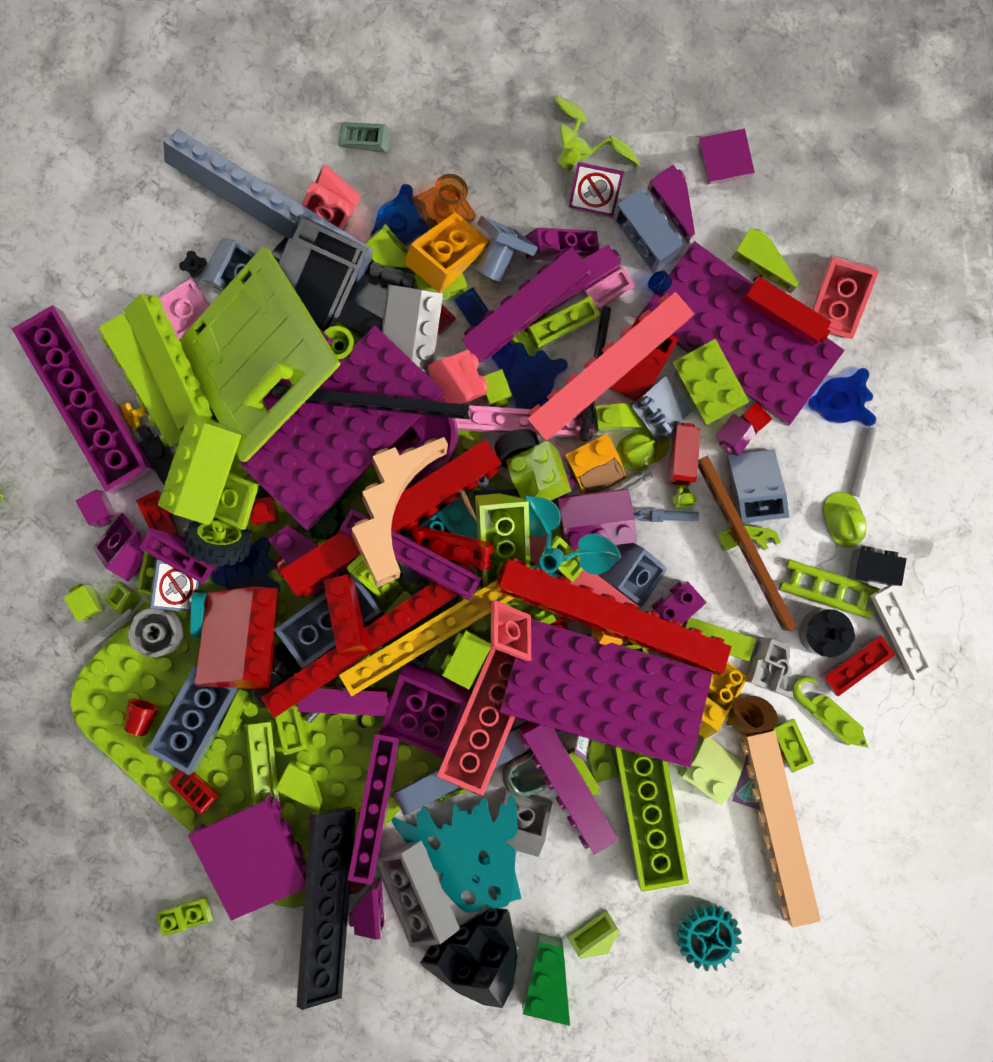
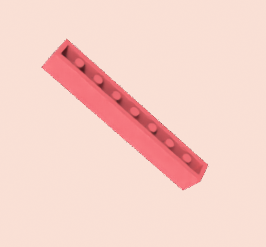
M676 292L671 296L668 293L665 294L657 302L659 306L651 312L648 309L638 318L640 323L634 328L629 325L620 333L622 338L616 343L611 341L601 350L604 354L598 359L592 357L583 365L585 368L583 372L579 375L576 372L573 373L565 381L567 385L562 390L556 388L547 396L548 402L543 406L537 404L528 412L530 414L528 421L545 441L551 439L693 317L694 312Z

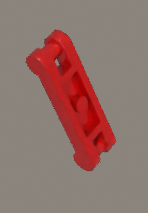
M423 526L412 528L414 542L445 559L477 566L480 570H490L492 568V559H490V554L493 553L492 543ZM424 538L429 539V543H425Z

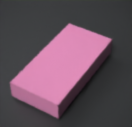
M622 266L585 289L583 293L586 297L591 296L599 310L635 288L636 285Z

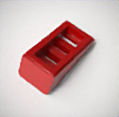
M178 770L168 783L202 816L221 794L195 772L188 775L189 777L180 785L178 781L185 773ZM193 780L195 784L187 791L185 789L186 786ZM199 787L201 791L194 797L192 794ZM206 794L208 798L201 803L199 800Z

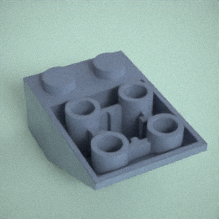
M775 450L741 453L739 456L736 454L727 455L733 504L743 524L789 518L787 494Z

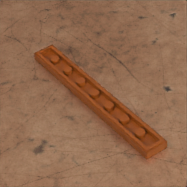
M708 455L699 459L698 469L781 629L784 631L795 629L797 626Z

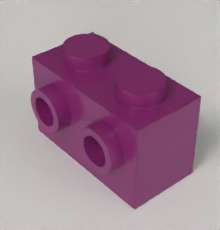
M678 581L669 589L670 595L665 599L660 597L651 606L653 608L652 611L660 615L659 618L666 621L667 619L676 620L682 626L707 602L688 581L683 583Z

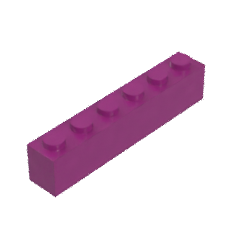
M573 247L569 250L567 248L562 250L556 256L557 260L550 266L546 264L537 272V277L532 281L526 280L518 288L520 291L514 296L509 295L504 298L500 303L501 306L496 311H489L482 317L483 321L478 326L473 325L464 332L465 336L461 341L471 353L476 355L478 362L483 364L592 274L590 268Z
M532 722L521 727L520 730L523 736L520 737L522 744L526 750L532 749L535 755L532 757L538 770L543 768L547 776L543 779L550 791L555 788L558 793L555 799L562 810H568L570 816L567 819L573 830L578 828L582 835L578 838L585 850L590 847L595 855L619 841L555 730Z
M382 731L375 733L348 881L372 885L375 879L401 735Z

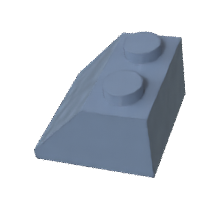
M221 238L200 279L222 292L254 257L255 253L235 240ZM249 272V274L243 279V281L246 282L251 277L252 273Z
M636 543L621 544L618 547L621 555L620 560L599 577L642 607L668 568L645 548Z

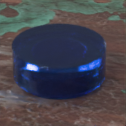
M658 271L650 277L648 288L653 294H662L670 288L672 278L666 271Z

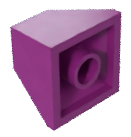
M121 513L92 549L107 570L127 582L138 574L142 566L141 533L124 513Z
M381 877L375 879L372 885L355 903L352 912H349V925L354 927V935L375 940L382 937L385 928V913Z

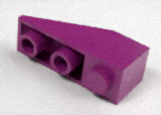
M536 228L525 235L527 239L538 247L534 256L526 253L527 260L556 259V256L566 248L569 250L571 247L574 248L580 257L590 256L599 250L597 231Z

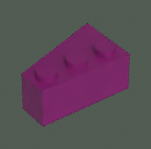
M286 525L269 539V542L288 565L320 545L289 525ZM343 568L335 574L337 577L343 576L348 570L345 571ZM323 582L315 586L316 591L312 595L319 596L325 591Z

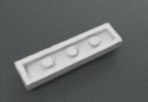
M888 585L870 595L910 679L917 680L933 671L935 668L895 586Z

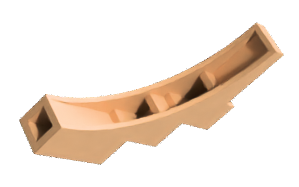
M444 437L438 440L437 438L430 439L424 443V446L416 449L414 447L408 448L400 456L395 447L390 450L388 448L381 449L373 456L372 465L381 484H371L362 492V500L371 520L363 519L355 523V527L352 528V537L376 587L400 578V569L395 559L391 538L393 514L401 494L414 476L425 466L447 454L448 444Z

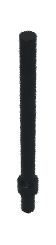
M609 306L602 307L593 356L596 359L603 354L601 350L605 347L611 307ZM595 401L581 412L579 420L581 422L580 441H588L590 426L594 423L595 413L593 409Z

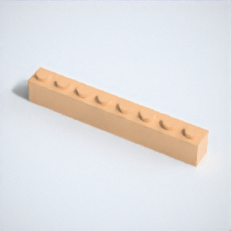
M771 729L748 735L742 734L744 740L741 741L742 752L744 756L747 755L749 761L746 769L749 778L753 779L755 788H752V795L754 801L758 802L760 811L757 812L760 825L764 826L766 835H763V841L766 849H770L771 859L768 860L771 872L776 874L777 882L774 883L777 896L781 897L783 906H780L781 916L792 928L820 922V915L776 732Z

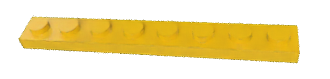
M496 580L474 593L470 601L464 599L339 676L352 697L489 614L492 601L496 600L505 604L514 598L494 591L497 583Z

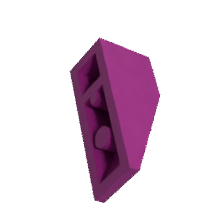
M671 165L650 180L648 190L688 244L692 241L695 230L686 177L680 169L677 170L674 165Z
M150 528L140 549L204 585L214 572L217 564L208 565L204 561L199 562L195 560L194 556L191 557L188 554V550L185 549V537Z

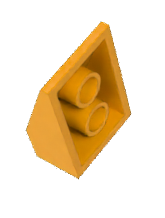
M454 212L410 244L404 264L440 293L466 270L489 245L490 241Z

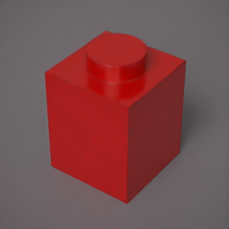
M272 496L255 499L250 514L252 525L260 526L281 522L279 511Z

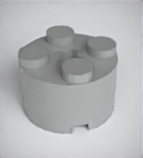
M146 609L141 611L132 620L133 622L128 632V638L133 649L148 657L171 654L178 649L185 638L184 625L180 617L172 610ZM159 629L160 633L158 636H155L154 632Z

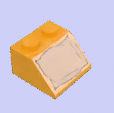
M608 433L564 456V460L582 494L601 492L627 478L620 457Z

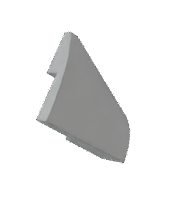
M760 637L746 682L792 698L793 691L789 690L788 676L792 675L789 665L790 646L773 638Z

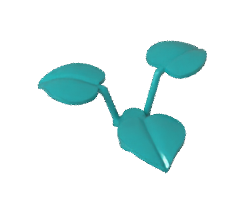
M529 495L524 497V499L529 501L530 535L540 538L545 533L547 534L546 546L544 547L545 553L540 558V564L532 566V569L539 567L548 572L550 576L555 578L557 576L563 577L562 574L555 571L563 562L580 555L579 564L582 569L587 573L597 575L605 573L620 560L621 555L616 545L607 537L595 533L587 534L580 538L578 542L580 551L564 555L561 550L551 548L552 533L550 530L556 529L561 521L558 507L552 501L545 498Z

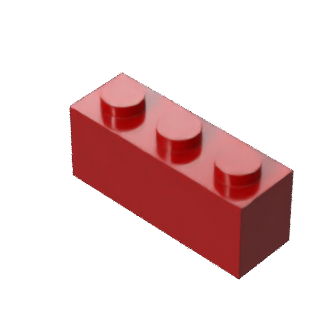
M347 574L324 580L337 652L344 657L368 652L355 582Z

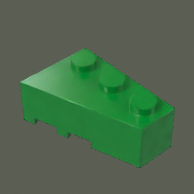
M539 934L522 1003L523 1015L570 1026L562 939Z

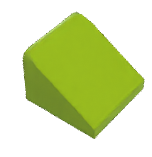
M118 581L105 601L115 611L123 614L130 608L134 610L140 602L141 596Z

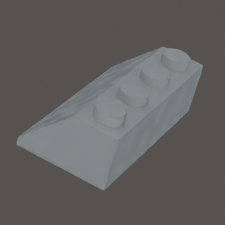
M388 284L381 332L429 376L428 365L432 364L434 360L443 293Z
M422 840L406 843L379 855L377 870L410 947L441 944L460 930Z

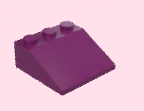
M409 661L399 676L380 731L401 735V741L445 758L474 688L470 687V689H467L439 673L427 668H421Z

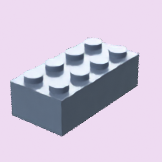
M351 574L349 577L355 582L363 625L365 626L383 613L384 610L369 589ZM326 593L274 629L302 669L336 647Z
M194 665L146 751L188 775L197 771L239 688L195 686L197 665Z

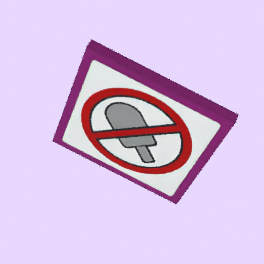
M578 162L569 207L614 217L624 171Z

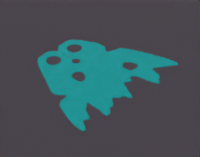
M509 795L507 805H500L499 815L494 822L492 821L486 798L482 799L479 805L474 806L471 814L461 811L454 804L452 825L444 823L442 829L435 825L424 806L416 814V827L395 817L392 818L391 821L395 829L406 843L422 840L433 868L436 872L443 874L440 880L443 891L461 910L472 913L481 911L484 904L492 909L506 907L509 904L513 890L516 850L506 841L515 838L518 827L517 807L513 795ZM427 837H437L440 847L437 850L433 849L429 845ZM482 850H486L490 857L489 864L483 865L479 862V853ZM474 875L479 876V883H475L472 880ZM491 886L499 887L503 894L502 898L499 900L492 899L488 894V889ZM464 891L474 893L476 897L474 904L469 905L462 900V893Z

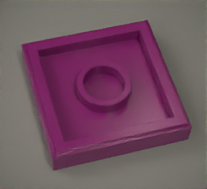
M745 128L699 138L708 185L754 175L755 171Z

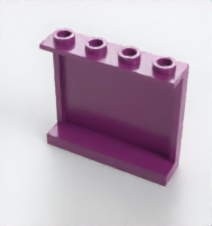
M272 793L268 794L265 800L206 826L202 823L194 827L188 835L231 921L305 889L307 863L303 857V849L300 843L295 841L292 835L291 824L289 821H285L281 813L280 802L274 799Z

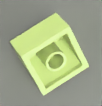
M710 737L707 739L702 738L694 750L691 767H682L678 774L722 806L736 787L745 763Z

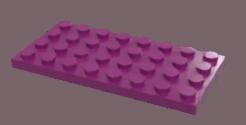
M694 241L641 311L639 317L648 309L651 312L659 306L657 302L665 294L668 293L671 296L676 292L694 312L693 317L672 334L679 338L677 345L690 353L716 339L746 396L754 402H758L761 407L789 426L845 350L829 338H826L823 343L819 341L812 347L744 304L742 300L753 283Z
M376 326L353 347L347 357L339 361L340 366L317 389L436 401L444 393L438 384ZM303 403L247 462L240 461L239 464L308 531L372 466L373 456L381 449H389L421 415Z
M531 619V660L525 661L517 657L514 658L499 713L690 768L713 672L614 643L602 645L598 643L597 638Z

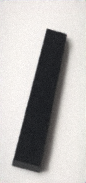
M274 386L272 394L276 399L280 400L291 387ZM316 390L304 402L307 404L467 420L471 417V408L467 404Z

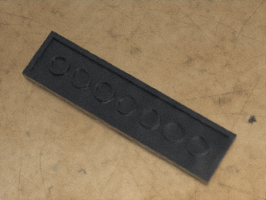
M351 806L310 813L296 1005L301 1010L342 998L350 894L348 876L353 853L356 809Z

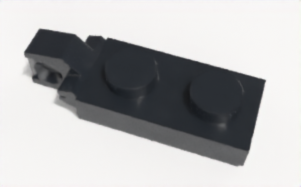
M144 424L137 429L143 439L139 444L159 479L165 485L174 453L169 446L166 447L158 432L153 434L149 426Z

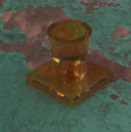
M455 174L442 175L438 178L434 187L414 196L412 200L430 230L454 212L468 223L474 221L477 216L466 200L468 195L466 182Z

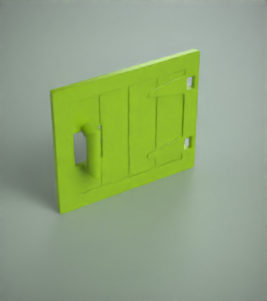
M265 246L254 255L179 340L195 377L200 383L202 392L218 422L242 435L236 451L239 460L242 462H247L340 366L339 360L273 254ZM251 272V277L244 282L243 279ZM205 323L206 327L199 333L198 329ZM282 378L289 379L293 386L268 410L262 399Z

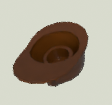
M738 697L733 701V707L728 713L729 720L726 723L728 727H733L740 734L748 735L754 732L774 729L778 724V716L774 707L761 697Z

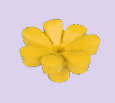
M129 403L119 404L121 412L125 419H127L126 421L130 428L132 427L136 432L140 427L139 418L146 415L145 408L139 407L134 409Z

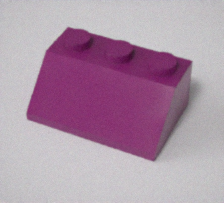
M628 489L557 498L558 509L561 514V538L573 550H579L578 542L581 537L593 533L607 537L615 545L637 542L635 516Z

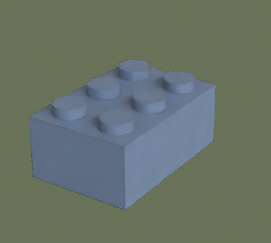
M640 187L617 204L613 220L652 273L655 274L676 259L683 246L682 237L676 230L671 229L666 215L656 209L651 195L648 192L644 193Z

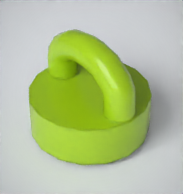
M679 485L677 495L673 496V506L676 508L695 506L697 504L696 495L692 494L687 486Z

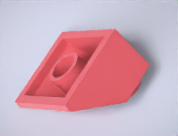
M496 600L492 601L491 648L522 660L530 661L531 615Z

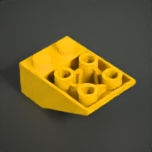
M728 661L724 674H712L698 733L705 739L719 731L733 706L734 699L738 697L746 683L747 675Z

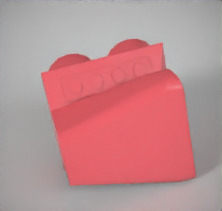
M323 164L316 181L312 182L301 205L343 230L361 195L333 170Z
M469 349L428 365L429 377L443 389L444 393L440 397L446 403L465 404L486 395L487 381L478 374V358L473 353H470Z

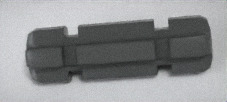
M372 262L369 273L371 276H381L384 280L396 284L403 283V286L410 288L414 285V274L408 272L404 274L402 270L386 265L382 267V264Z

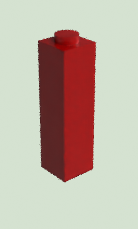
M760 276L754 281L742 300L744 304L812 347L819 341L823 343L830 333V330H828L831 324L830 320Z

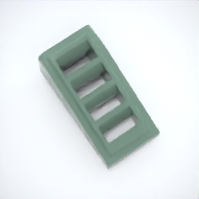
M342 122L338 145L340 147L374 152H387L390 130L385 124ZM350 130H353L352 141L349 140ZM359 131H362L361 141H358ZM369 133H371L370 141H368Z

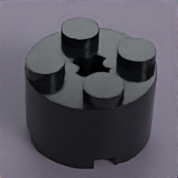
M817 609L811 611L803 618L799 638L802 645L809 652L823 657H837L844 654L851 647L855 640V633L852 622L844 613L833 609ZM825 629H829L828 637H824Z

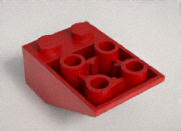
M639 316L635 319L632 325L633 328L640 323ZM673 335L668 337L610 388L636 402L653 386L679 338Z

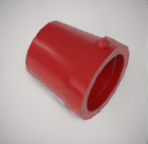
M130 699L126 706L124 731L135 736H146L154 718L158 714L159 707L146 700Z

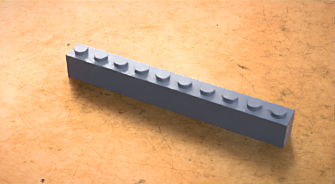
M177 129L163 141L165 163L289 239L297 217L301 214L369 248L355 281H358L370 268L373 253L371 247L185 132Z

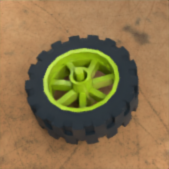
M213 518L211 525L193 520V523L190 522L186 529L185 549L188 550V554L191 557H195V560L199 562L204 561L208 565H234L237 561L240 563L244 561V557L247 558L249 556L252 531L249 530L248 525L246 529L240 530L216 518Z

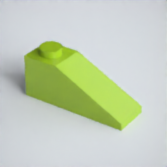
M750 228L732 258L789 293H792L799 282L774 243L762 230Z

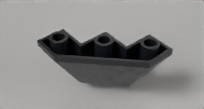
M488 908L460 925V930L443 943L430 945L420 964L458 994L485 1006L503 1008L513 989L518 956L510 912L508 909Z

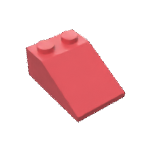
M830 254L812 309L831 321L828 327L830 333L850 339L854 338L879 273L876 267Z

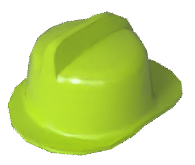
M643 427L620 440L616 451L623 468L629 471H639L664 458L669 451L670 441L669 438L664 436L658 442L648 428Z
M837 492L829 496L824 503L823 512L833 540L844 547H853L861 543L867 532V522L856 498L845 492Z

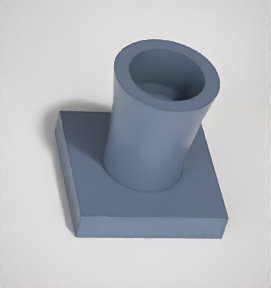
M481 215L477 224L492 239L474 268L493 280L503 282L515 249L534 256L538 247L518 230Z

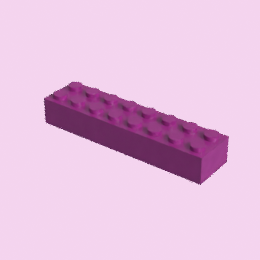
M52 305L12 328L105 492L116 494L154 472L155 470L144 454L139 441L64 312Z

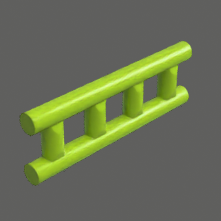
M791 559L787 561L786 568L792 569L793 572L790 582L782 581L779 590L871 619L873 611L866 609L869 595L876 593L880 588ZM802 573L815 577L812 590L798 586ZM825 580L838 584L834 598L821 594ZM847 588L860 591L856 605L843 601Z

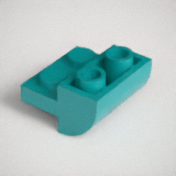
M459 499L421 525L477 539L476 520Z

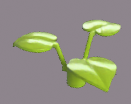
M558 95L554 97L559 107L568 115L574 117L575 120L573 129L565 124L560 126V135L564 149L557 157V161L563 168L571 171L578 161L583 162L586 157L607 144L611 145L623 156L634 161L637 167L640 165L632 148L614 135H610L609 138L591 149L590 145L577 134L581 121L587 122V116L584 111L568 99Z

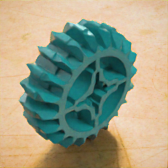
M712 903L708 906V910H706L704 904H700V911L698 912L692 907L693 915L690 916L684 913V918L687 921H679V926L684 930L676 931L677 936L680 937L677 940V945L682 947L680 953L682 956H687L686 961L689 964L694 962V966L697 969L702 964L707 972L710 969V965L713 966L715 971L719 969L718 964H722L724 968H727L726 960L729 959L732 962L735 960L732 953H740L739 948L736 946L742 944L741 938L738 937L742 934V931L736 927L738 921L731 919L732 914L730 911L724 913L722 906H719L715 911V906ZM709 920L705 926H698L699 923ZM720 923L726 926V940L719 936ZM692 934L700 939L698 952L691 946ZM711 934L714 936V938H708L707 941L704 936L710 937ZM716 948H719V949H720L719 951H717V952H715V953H713V954H710V952H711L713 949H716Z

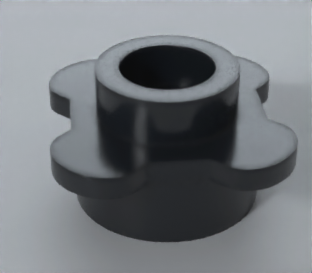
M191 250L187 252L185 260L180 262L179 268L182 271H187L192 278H198L204 271V267L207 266V260L203 257L200 258L196 255L195 251Z

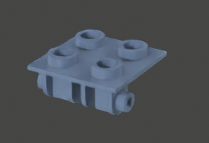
M666 375L631 405L632 409L658 442L664 436L667 438L673 436L675 433L674 427L692 412Z

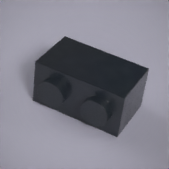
M861 546V549L852 551L848 578L884 585L902 586L907 558L899 557V552L884 550V554L875 552L876 548Z

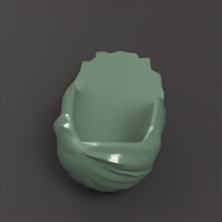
M532 749L513 758L503 769V783L514 796H530L543 791L547 787L543 779L547 775L543 768L538 770L532 760V757L535 756Z

